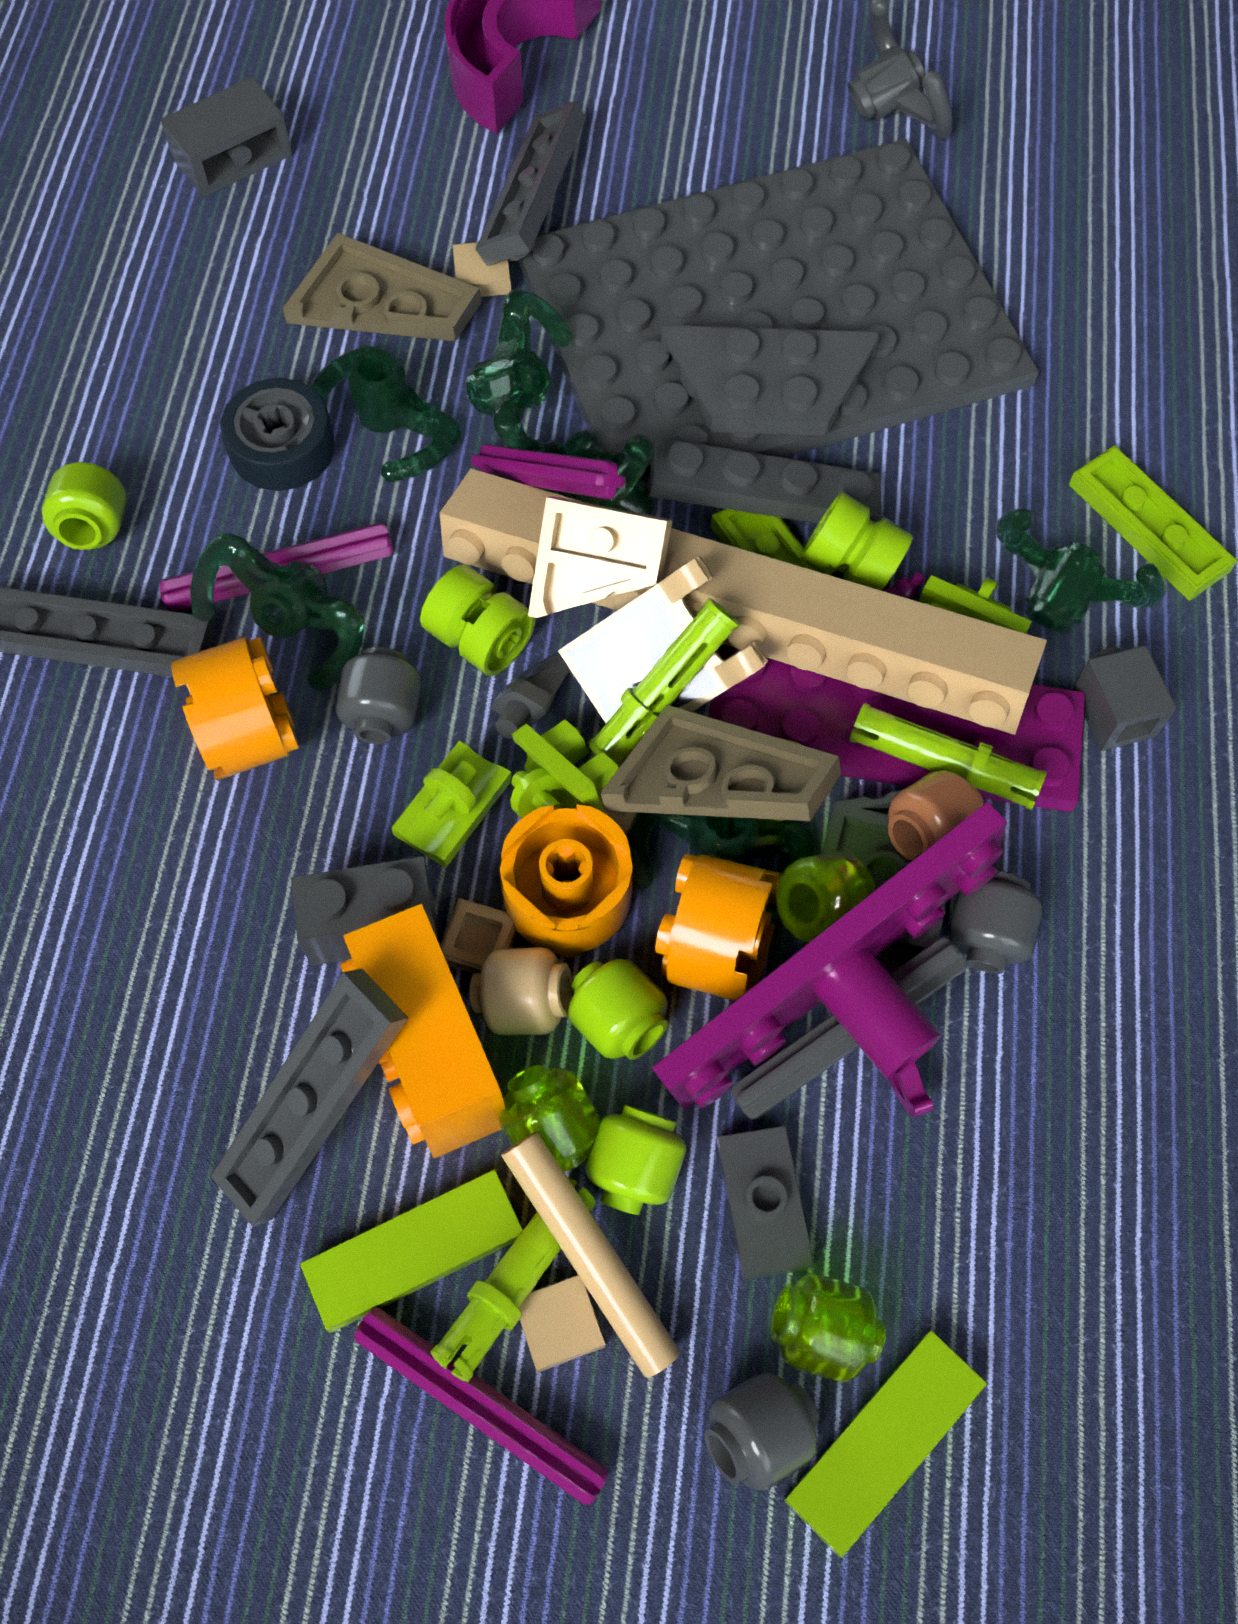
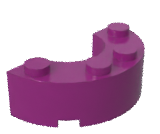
M449 0L445 14V33L450 78L454 94L461 107L480 126L498 134L524 103L521 51L515 47L521 42L538 36H561L576 40L600 12L601 0Z

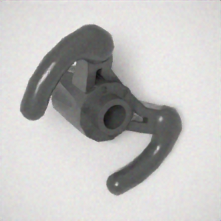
M872 0L869 9V19L879 58L855 72L856 76L854 79L847 83L850 96L857 111L867 121L872 117L875 120H879L896 109L928 126L932 134L938 139H946L952 132L953 119L950 101L940 73L932 70L925 74L917 54L913 50L906 53L898 46L889 23L888 0ZM920 82L923 84L926 96L921 92Z

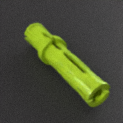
M708 598L702 609L667 648L662 657L635 689L628 687L620 696L622 705L597 735L590 739L588 742L590 749L596 755L599 752H604L620 768L623 761L636 747L664 708L674 702L734 629L736 630L740 626L738 620L716 601Z
M867 703L863 704L854 724L856 728L851 733L850 742L860 743L933 772L946 770L958 774L977 789L1032 810L1036 802V796L1039 795L1047 771L1037 770L992 753L993 746L981 742L979 747L870 707L871 705Z
M568 1178L573 1187H575L577 1182ZM582 1187L578 1194L588 1210L591 1211L595 1207L596 1201L591 1193ZM538 1212L535 1213L486 1281L477 1280L467 1293V1298L470 1301L439 1344L435 1345L430 1351L433 1358L446 1369L463 1345H467L453 1365L455 1368L451 1373L462 1381H470L474 1370L490 1350L503 1329L512 1330L522 1316L518 1308L531 1293L561 1250V1247Z

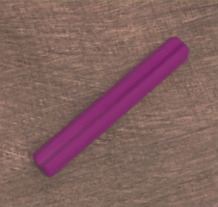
M491 444L482 445L480 454L472 455L471 459L472 466L478 467L481 472L536 488L601 499H612L616 488H623L625 483V476L618 474L617 464L607 460Z
M377 523L166 578L159 582L160 593L168 611L181 612L389 557L393 553L392 542L385 524Z
M373 1307L363 1317L354 1334V1339L358 1344L582 1504L590 1505L596 1500L608 1480L609 1473L605 1466L473 1374L469 1382L462 1381L451 1373L455 1368L453 1366L455 1363L453 1359L447 1368L444 1369L431 1355L430 1351L434 1347L432 1344L382 1309Z

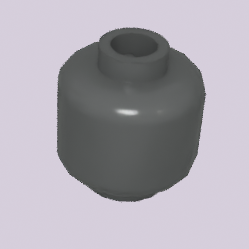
M371 647L363 650L361 654L349 659L341 671L335 707L338 719L346 727L354 730V736L357 739L366 743L385 744L391 741V737L407 733L414 726L417 719L422 685L420 673L409 663L408 658L397 650L386 647Z
M997 871L995 876L973 895L966 897L962 891L957 893L949 925L948 938L956 945L960 952L967 955L966 963L969 967L987 973L1002 974L1005 973L1006 965L1020 964L1032 957L1043 907L1039 897L1030 891L1031 885L1025 879L1013 874Z
M759 1373L714 1401L709 1413L710 1427L704 1433L705 1443L714 1464L727 1481L733 1485L743 1483L750 1489L765 1491L808 1464L815 1455L817 1435L814 1425L819 1421L818 1411L811 1396L801 1385L797 1383L789 1385L784 1379L773 1373Z

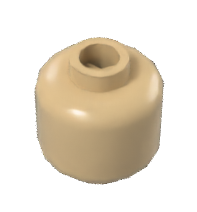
M533 947L495 950L486 958L481 973H475L471 979L470 1001L475 1013H482L486 1025L495 1034L503 1036L550 1034L559 1025L561 1017H568L569 1003L574 995V992L571 990L573 982L571 970L567 964L560 963L555 953L547 948Z

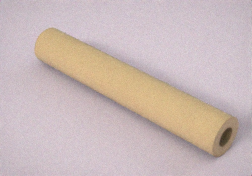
M538 1131L530 1133L513 1144L501 1154V1157L644 1377L649 1378L660 1373L679 1357L681 1351Z

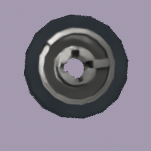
M272 378L250 384L239 390L225 405L220 420L222 440L231 465L243 480L257 488L283 491L302 487L318 478L331 463L335 449V440L326 403L315 389L298 380Z

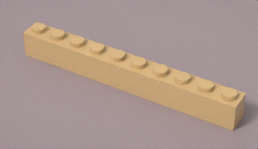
M470 469L439 513L443 556L463 564L513 578L517 581L533 584L546 497L555 496L570 500L575 499ZM671 528L662 580L694 558L702 557L714 577L686 595L684 602L695 617L705 605V601L711 598L738 620L740 626L736 630L734 629L723 644L740 650L755 640L767 658L844 681L863 689H869L908 701L924 708H930L969 720L985 727H991L1013 735L1016 734L1047 640ZM655 585L625 592L592 603L618 611Z

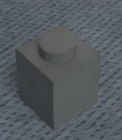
M1146 645L1124 651L1119 647H1112L1096 653L1088 659L1072 689L1073 691L1085 692L1084 717L1100 752L1157 737L1176 710V706Z

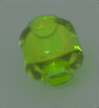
M835 851L803 857L789 865L778 880L776 890L778 913L785 927L792 934L810 943L876 890L875 881L868 868L855 856Z
M534 1065L517 1073L508 1083L507 1088L509 1092L503 1098L505 1109L498 1115L500 1126L511 1145L538 1131L564 1172L580 1165L590 1155L593 1142L598 1135L600 1118L577 1075L564 1068L545 1069L542 1065Z
M809 1273L800 1278L795 1285L787 1284L784 1286L777 1298L772 1314L771 1336L774 1342L779 1343L785 1362L796 1369L838 1382H847L857 1377L867 1363H875L884 1347L885 1324L877 1318V1307L871 1293L862 1287L818 1273Z

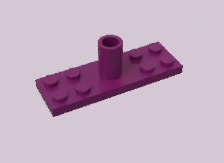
M986 802L653 1066V1071L681 1107L686 1110L696 1102L700 1108H704L717 1100L733 1084L728 1077L732 1072L749 1059L756 1066L772 1056L786 1042V1038L781 1033L820 1002L826 1006L886 1080L894 1078L923 1056L936 1044L942 1034L876 958L908 932L916 939L931 929L945 914V911L940 906L959 891H962L966 897H969L995 876L998 870L993 864L996 863L1003 853L1000 846L1007 821L989 802Z

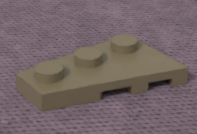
M337 233L282 309L288 324L456 342L480 306L481 297L480 288Z
M667 705L600 794L606 811L811 821L839 779L841 768L839 756Z

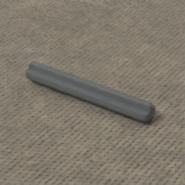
M940 938L890 975L913 1002L918 1005L962 974L967 968V963L955 944L947 938ZM831 1015L734 1084L731 1088L732 1096L747 1117L751 1120L757 1119L859 1046L836 1018Z

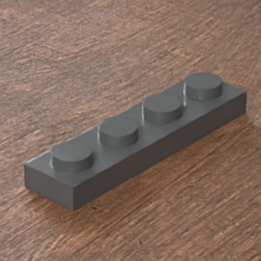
M576 100L533 118L475 249L487 266L507 259L517 261L525 257L534 248L537 234L545 216L550 210V203L558 184L563 179V172L572 151L577 146L578 136L586 120V116Z
M655 437L651 450L649 497L818 524L836 496L843 491L870 508V520L876 522L882 519L880 474Z
M0 587V652L173 677L171 662L209 649L215 632L211 618L206 616Z
M362 968L342 973L211 1175V1178L252 1227L273 1219L408 1020L407 1015Z

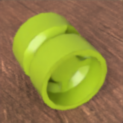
M841 491L819 521L806 543L800 559L827 575L838 570L843 573L844 580L882 591L903 560L910 547L913 535L887 518L873 522L870 520L869 507Z
M467 564L457 565L447 571L437 581L428 594L420 615L422 628L448 647H458L460 656L489 677L500 674L518 658L533 633L536 619L528 616L529 609L506 592L497 593L496 585Z

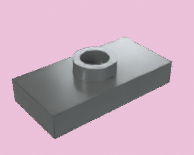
M786 1126L718 1136L717 1147L742 1281L811 1270L814 1267V1261Z

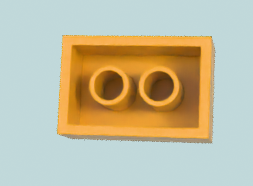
M422 903L343 935L352 958L339 963L342 973L362 968L408 1017V1020L378 1063L381 1065L388 1083L400 1078L401 1083L388 1088L412 1145L425 1140L435 1159L509 1127L510 1124L501 1090Z

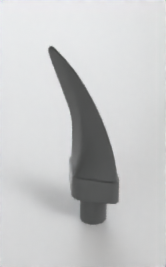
M559 652L531 666L500 691L491 708L500 714L495 728L501 736L513 739L512 733L526 723L531 726L546 715L554 701L558 688L565 676L571 671Z

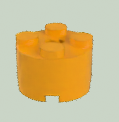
M245 636L171 662L175 686L179 687L186 684L191 695L186 697V705L182 706L189 728L209 771L214 770V778L217 781L290 756V751L300 748L293 729L295 723L283 692L272 695L278 691L272 672H274L273 666L261 637L248 640Z
M576 804V808L555 809L554 805L540 807L528 813L512 827L503 843L500 861V880L506 912L519 934L537 947L547 948L560 957L572 958L602 945L621 928L628 916L632 902L633 862L628 839L620 826L612 818L591 806ZM560 877L564 881L560 882L556 879Z
M686 853L681 860L675 884V891L681 893L676 915L666 913L662 918L657 934L655 952L664 955L661 976L666 977L670 984L737 1001L756 986L760 981L775 928L774 924H770L771 913L766 912L765 909L767 903L779 905L782 888L781 874L704 854L695 856Z

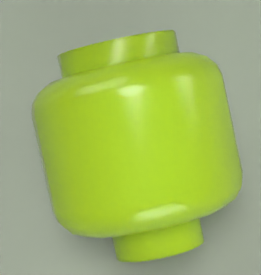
M86 462L65 464L54 472L49 482L41 507L43 523L52 536L70 548L79 550L102 548L111 543L120 530L126 507V492L120 480L108 469Z
M616 959L603 965L600 961H595L583 968L574 978L571 984V990L574 992V995L569 1003L568 1017L573 1026L603 1057L619 1059L626 1056L629 1060L637 1059L656 1045L667 1030L668 1021L664 1018L668 1008L666 996L634 962L626 959Z
M624 1104L621 1114H607L602 1118L585 1166L588 1179L603 1189L600 1198L601 1203L626 1213L640 1215L643 1203L661 1205L669 1201L686 1153L685 1141L678 1134L674 1133L676 1121Z

